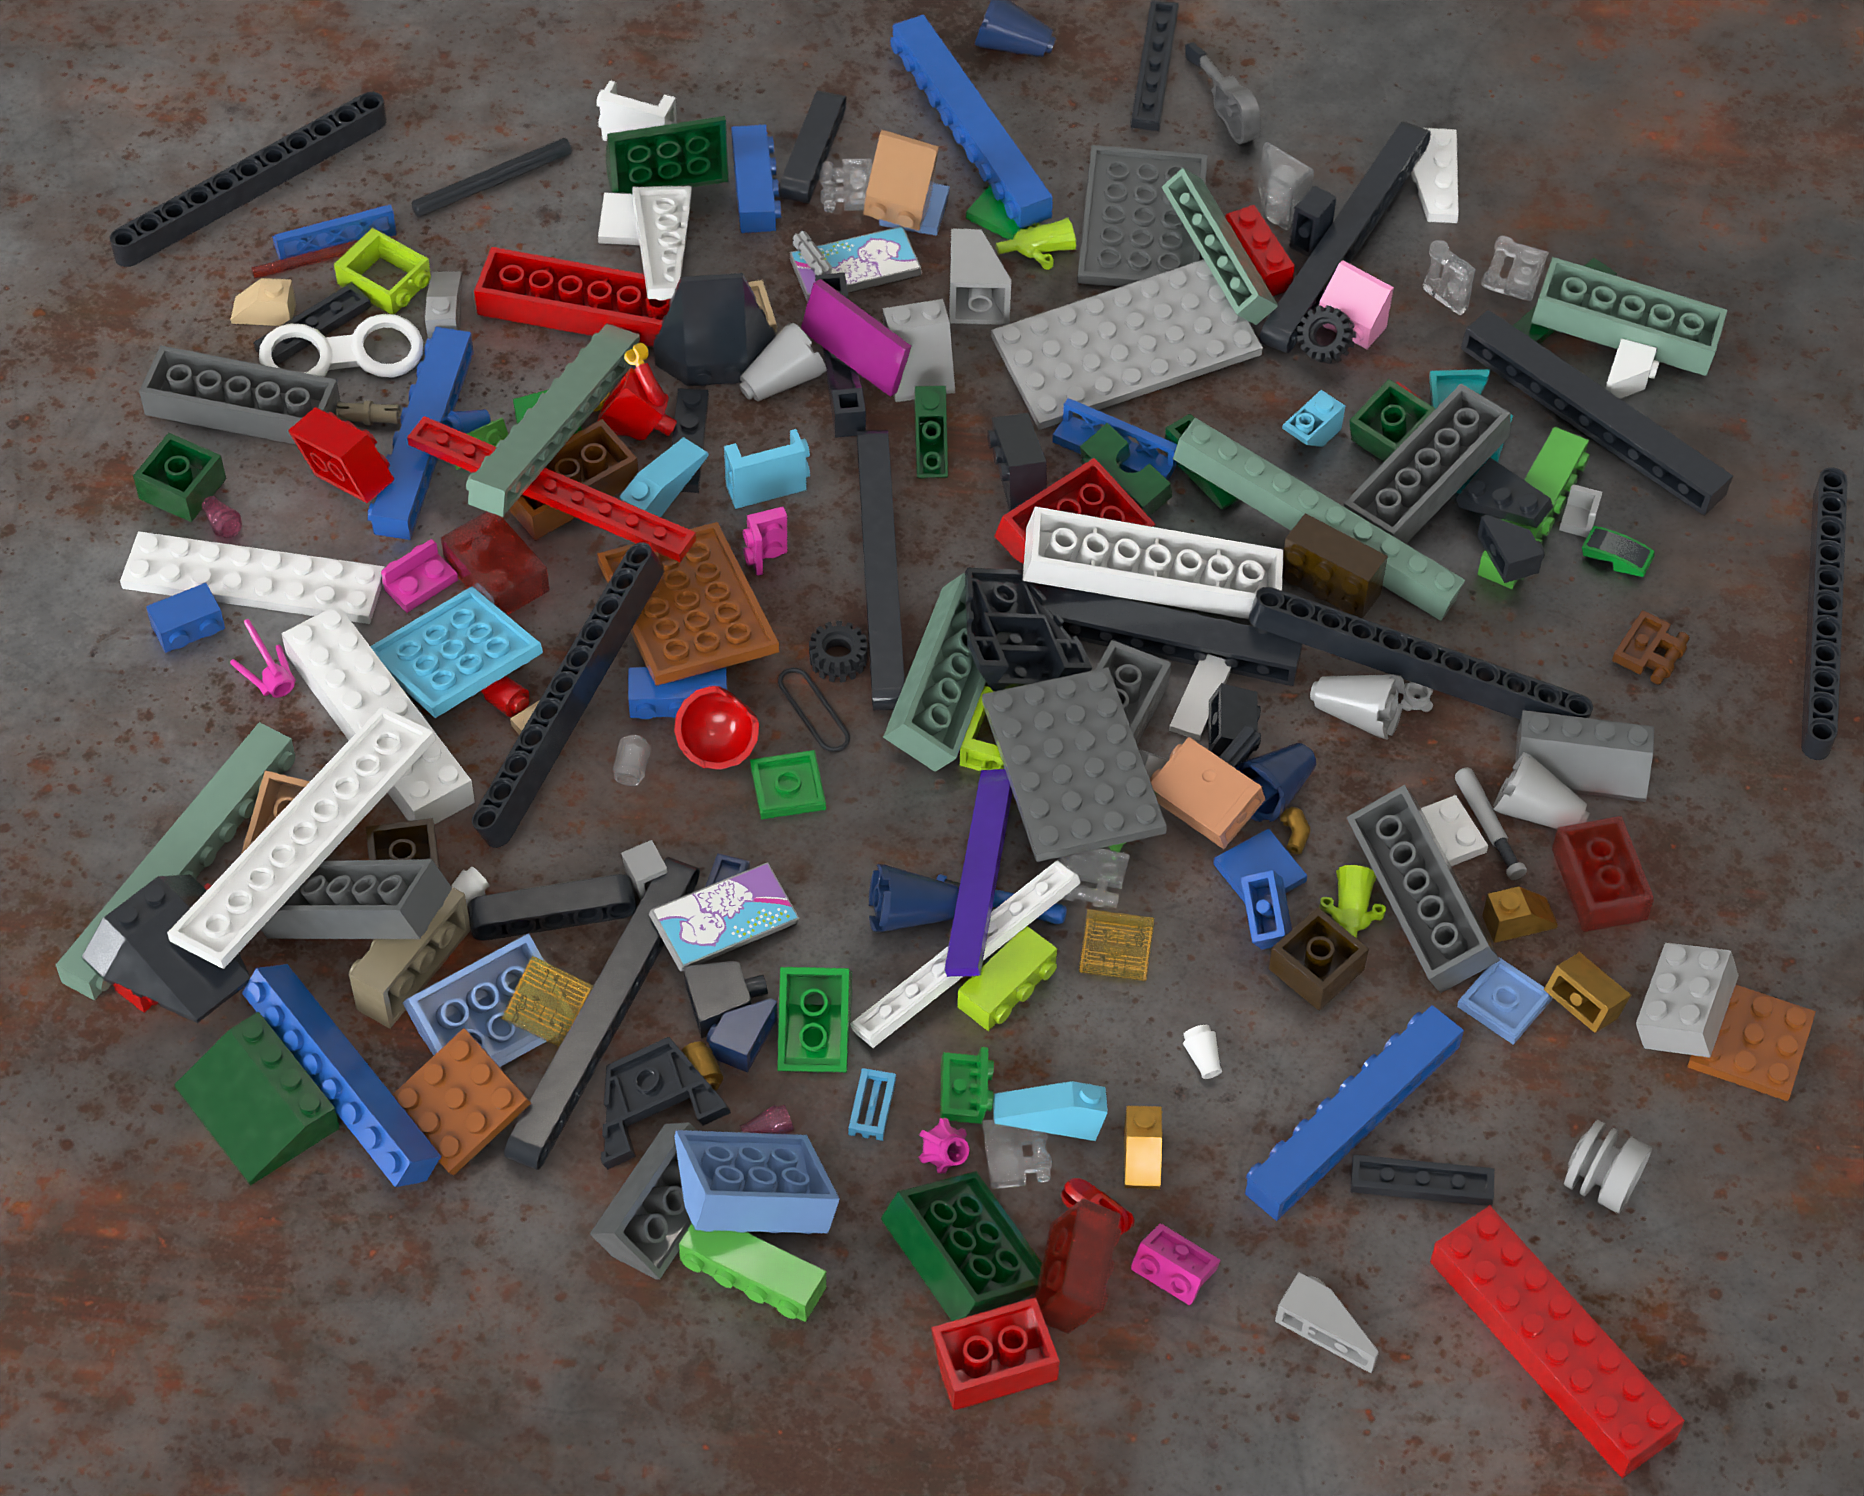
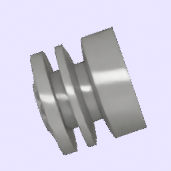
M1597 1119L1590 1130L1581 1137L1569 1160L1564 1186L1573 1189L1581 1177L1585 1178L1580 1194L1586 1196L1595 1184L1600 1186L1598 1203L1619 1214L1640 1179L1652 1152V1147L1633 1137H1630L1621 1149L1615 1147L1618 1130L1613 1128L1606 1139L1602 1140L1601 1137L1606 1124Z

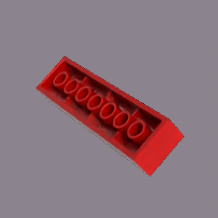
M491 247L474 289L477 315L590 336L599 333L606 324H610L639 334V343L654 347V338L661 330L662 319L669 311L671 300L648 299L644 274Z
M1490 1205L1435 1242L1430 1263L1622 1479L1677 1439L1685 1420Z

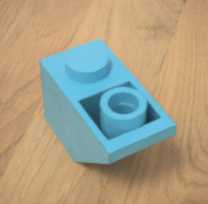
M1320 390L1283 424L1282 429L1306 445L1323 447L1342 429L1345 405L1323 390Z

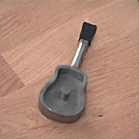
M1194 42L1185 44L1186 59L1202 67L1214 82V87L1211 89L1214 107L1219 117L1225 122L1233 139L1238 144L1257 139L1260 134L1261 120L1259 106L1253 93L1241 86L1234 76L1224 77L1208 58L1207 53Z

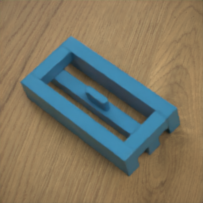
M862 1068L848 1128L849 1135L855 1136L856 1133H860L864 1138H869L872 1135L876 1136V1140L883 1141L896 1083L895 1073ZM868 1079H873L874 1083L865 1124H859ZM885 1081L887 1085L878 1126L876 1127L872 1126L881 1083Z

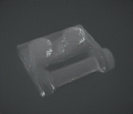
M1499 236L1494 245L1496 251L1489 270L1482 277V286L1492 291L1532 301L1549 252L1515 243L1508 236ZM1506 256L1514 257L1515 259L1507 279L1501 278L1499 274Z
M1434 240L1430 244L1429 254L1431 255L1428 275L1424 278L1423 289L1455 313L1461 315L1468 310L1476 269L1467 261L1462 260L1449 251L1448 244L1445 241ZM1443 264L1444 266L1442 271V277L1440 278L1441 267Z

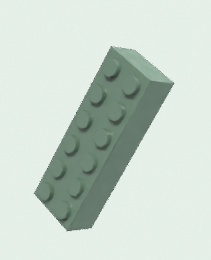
M1552 257L1531 323L1618 349L1621 338L1657 348L1654 360L1706 376L1716 352L1727 310Z
M964 573L945 585L941 590L883 738L935 772L957 758L986 682L977 669L967 644L966 584Z

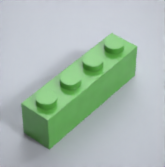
M691 1224L679 1243L680 1261L688 1269L694 1272L703 1271L713 1276L722 1286L727 1288L733 1286L745 1292L751 1300L757 1303L766 1302L776 1307L782 1315L790 1319L796 1317L806 1322L826 1289L825 1270L747 1232L717 1230L706 1232L695 1230L693 1224Z

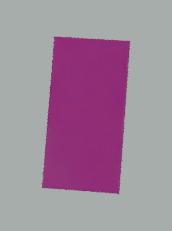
M819 279L814 282L801 325L802 331L891 397L896 394L912 346L823 280Z

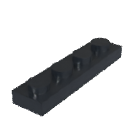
M350 283L281 326L290 323L305 324L317 329L325 336L370 309V299L353 283ZM266 335L253 342L255 351L258 354L260 345ZM296 337L282 340L272 351L271 357L274 364H280L311 345L312 342Z
M678 388L675 411L677 423L673 430L672 446L684 437L704 450L709 390ZM702 465L681 492L699 493Z
M1353 1154L1350 1192L1492 1206L1494 1201L1495 1168Z

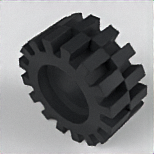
M1326 305V308L1317 306V311L1309 310L1307 312L1309 317L1307 319L1302 317L1300 320L1303 326H1298L1297 332L1300 333V336H1297V340L1301 343V349L1317 362L1322 363L1324 361L1327 364H1332V360L1339 362L1342 360L1340 356L1344 354L1347 357L1350 353L1347 351L1349 346L1353 348L1355 345L1352 341V338H1356V332L1353 331L1355 326L1349 320L1350 318L1338 308H1333L1329 305ZM1324 324H1333L1337 329L1336 339L1329 345H1320L1316 340L1317 330Z
M836 621V626H832L831 622L825 623V630L819 626L816 629V634L812 633L811 641H809V660L812 670L815 673L819 672V677L825 679L828 675L829 682H835V677H840V683L846 682V676H849L851 680L855 679L856 672L861 674L863 666L866 667L867 664L865 634L861 635L859 627L853 630V624L847 622L846 627L842 626V621ZM835 646H842L851 651L843 657H834L826 653L829 648Z

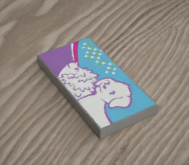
M902 226L817 246L824 255L825 260L832 266V273L845 272L848 292L921 275V266ZM801 251L790 252V261L808 302L813 283L815 282V273L801 256Z
M768 862L653 908L649 913L680 972L683 971L685 966L698 965L797 924L800 919Z

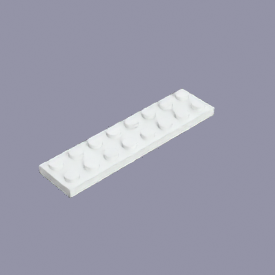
M138 531L120 582L122 589L170 596L206 582L216 602L310 616H316L338 604L350 621L370 624L383 584L381 571L385 567Z

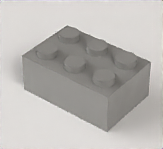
M1665 942L1636 1022L1645 1049L1711 1057L1739 976L1731 950Z

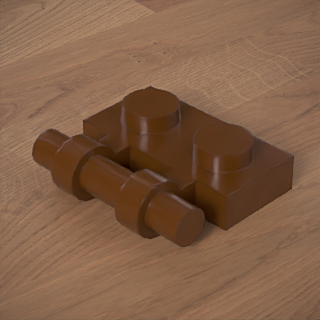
M1642 610L1614 652L1612 661L1640 675L1647 666L1654 671L1650 680L1654 684L1660 685L1665 678H1669L1672 674L1675 661L1682 658L1686 652V644L1690 637L1684 632H1679L1676 637L1668 634L1671 626L1670 623ZM1658 647L1666 650L1663 657L1655 653Z

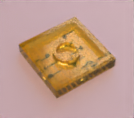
M1087 909L1079 972L1146 981L1154 918Z
M531 956L501 1019L560 1047L591 992L593 985Z

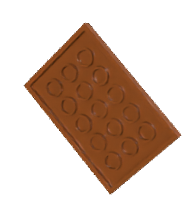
M718 522L689 529L696 532V542L681 562L654 551L664 566V573L630 632L655 686L780 652L779 642ZM634 544L597 553L598 564L607 583H609L627 550Z

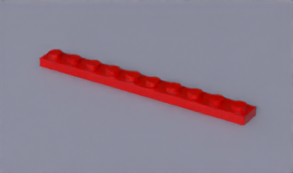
M423 416L407 436L409 446L470 472H476L481 467L484 458L490 456L496 450V446L426 416ZM547 468L542 470L523 493L527 497L636 544L645 542L650 545L653 551L678 562L682 561L696 542V532Z

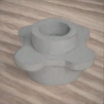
M1414 682L1404 684L1405 691L1401 701L1404 710L1421 709L1423 712L1432 710L1433 703L1430 701V696L1433 693V689Z

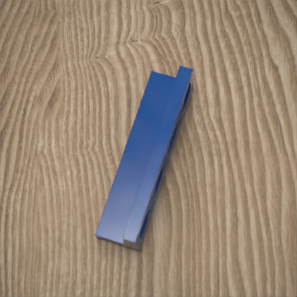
M390 204L275 234L272 237L281 265L353 247L372 228L388 237L395 236L397 233L393 209Z
M1070 398L1065 401L1063 420L1053 433V443L1081 454L1080 446L1102 428L1100 424L1105 425L1108 423L1129 444L1130 457L1121 464V470L1127 473H1136L1150 463L1160 474L1169 480L1176 469L1177 461L1173 460L1177 444ZM1073 412L1081 415L1085 421L1072 416ZM1128 436L1135 438L1140 444L1132 442ZM1156 448L1168 452V457L1160 454Z

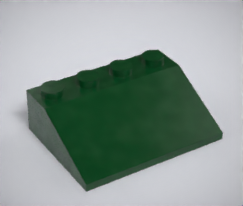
M725 116L607 133L606 166L611 192L633 194V187L691 186L693 188L729 182Z
M259 1011L229 1029L174 1084L176 1090L250 1186L340 1129L334 1106Z
M977 1171L898 1191L880 1218L951 1321L1018 1303L1050 1285L1054 1280Z

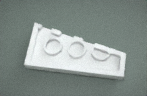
M1424 128L1431 131V138L1425 153L1411 172L1412 179L1417 184L1418 196L1428 222L1457 223L1458 176L1456 130Z

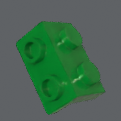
M981 1047L978 1056L943 1052L941 1058L940 1118H947L949 1121L982 1124L986 1111L992 1110L993 1090H988V1081H991L993 1077L994 1061L988 1060V1047Z

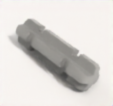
M804 231L793 236V245L798 251H801V256L810 268L814 270L815 275L832 274V266L825 260L824 255L815 243L810 241L809 235Z

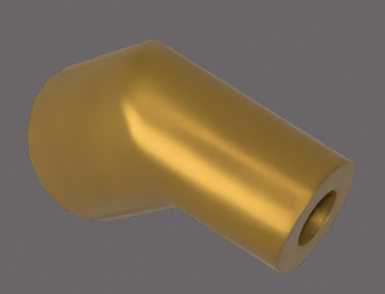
M1292 806L1289 809H1285L1280 816V821L1283 822L1284 826H1290L1292 829V834L1286 847L1287 850L1299 855L1305 847L1311 828L1303 811Z

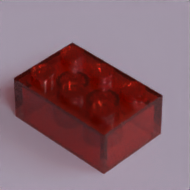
M486 511L440 537L443 558L457 572L459 579L467 588L474 587L506 615L550 591L547 567L502 516Z
M1622 816L1558 827L1552 851L1583 932L1648 920L1654 896Z
M1082 1198L1051 1223L1035 1295L1046 1325L1069 1334L1080 1325H1084L1095 1314L1101 1313L1105 1308L1108 1300V1293L1105 1292L1107 1280L1112 1275L1115 1262L1112 1260L1113 1251L1121 1236V1229L1118 1228L1120 1213Z

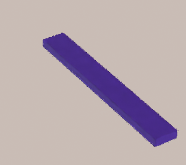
M1005 769L981 770L944 968L947 977L981 975L1013 793Z

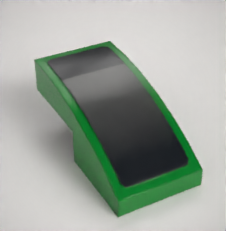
M1594 525L1582 546L1583 556L1613 562L1614 571L1644 577L1655 556V551L1641 542L1616 531Z

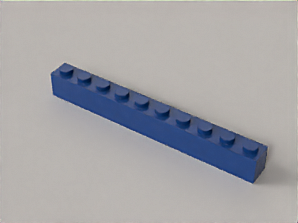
M920 15L893 24V37L890 38L893 52L899 54L902 58L907 72L911 71L918 88L925 91L930 105L933 108L936 107L940 113L943 124L950 127L957 144H961L964 147L971 163L974 162L978 167L982 180L987 181L992 186L994 197L996 200L1003 202L1008 217L1014 219L1020 229L1052 218L1053 196L926 17Z

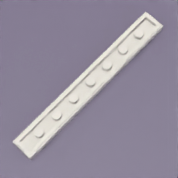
M1057 860L993 910L983 960L1081 883L1078 875ZM948 947L850 1023L853 1032L874 1048L960 980L963 976L947 977L944 968Z

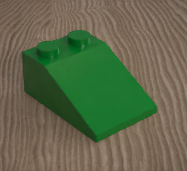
M780 967L777 1071L847 1073L852 1005V971L850 968Z

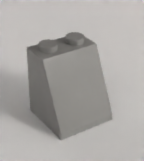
M951 229L950 323L1008 325L1010 319L1011 279L982 229Z
M943 299L883 308V325L912 346L898 391L893 395L895 402L913 400L915 386H946V394L955 393L950 321Z

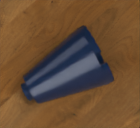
M991 0L974 45L980 48L1043 57L1045 52L1051 53L1056 37L1051 36L1053 29L1011 0Z
M1295 743L1242 762L1236 767L1238 771L1262 786L1265 801L1251 816V819L1258 822L1263 820H1270L1269 822H1272L1282 815L1316 767L1315 755L1309 747L1302 743Z
M876 865L878 870H874L872 873L869 889V905L874 906L876 915L869 916L870 925L874 932H885L954 919L959 893L956 885L889 865Z

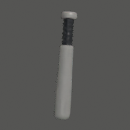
M1468 767L1460 769L1455 774V780L1491 844L1497 848L1505 865H1507V876L1510 880H1517L1523 877L1527 872V868L1518 861L1511 849L1508 837L1475 773Z

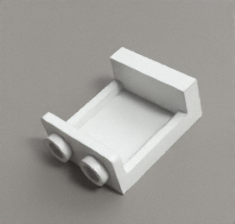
M611 80L605 90L602 89L598 94L597 106L600 107L599 127L602 128L603 141H607V133L677 123L675 97L664 95L658 106L617 95L616 82Z

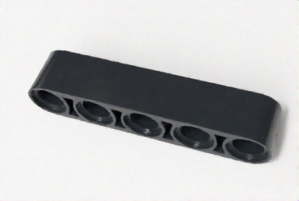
M820 90L816 91L782 175L779 187L780 198L810 203L845 114L847 97L845 95Z
M623 874L475 897L468 903L472 936L482 941L624 919L632 916L637 909L632 880L629 876Z

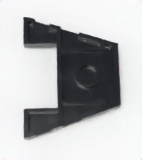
M670 1037L606 1065L604 1106L607 1108L606 1123L603 1124L602 1131L605 1146L604 1152H601V1162L607 1170L636 1157L627 1129L628 1126L677 1103L691 1098L697 1119L702 1126L731 1113L727 1104Z

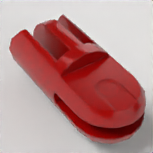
M1072 1178L1064 1185L1061 1191L1063 1203L1109 1241L1116 1239L1134 1226L1135 1219L1132 1213L1088 1181L1081 1178Z

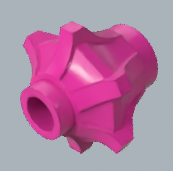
M940 1118L937 1126L928 1132L922 1130L919 1134L923 1138V1153L918 1157L920 1162L932 1163L937 1167V1173L939 1174L946 1173L952 1165L962 1164L969 1155V1145L965 1141L967 1135L965 1129L956 1130L950 1126L947 1118Z

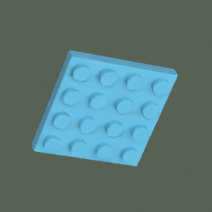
M472 586L370 646L400 687L435 718L543 653L539 641Z

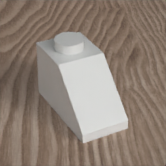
M1621 338L1607 381L1606 390L1619 399L1645 390L1648 378L1655 379L1659 361L1654 360L1657 348Z

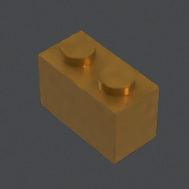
M1580 952L1557 965L1544 988V991L1594 1033L1617 1020L1631 997L1629 992Z

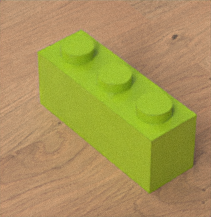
M1026 926L982 967L980 976H972L958 990V1008L987 1031L996 1023L1002 1024L1019 1001H1026L1033 993L1035 986L1042 979L1047 980L1053 975L1057 968V948Z

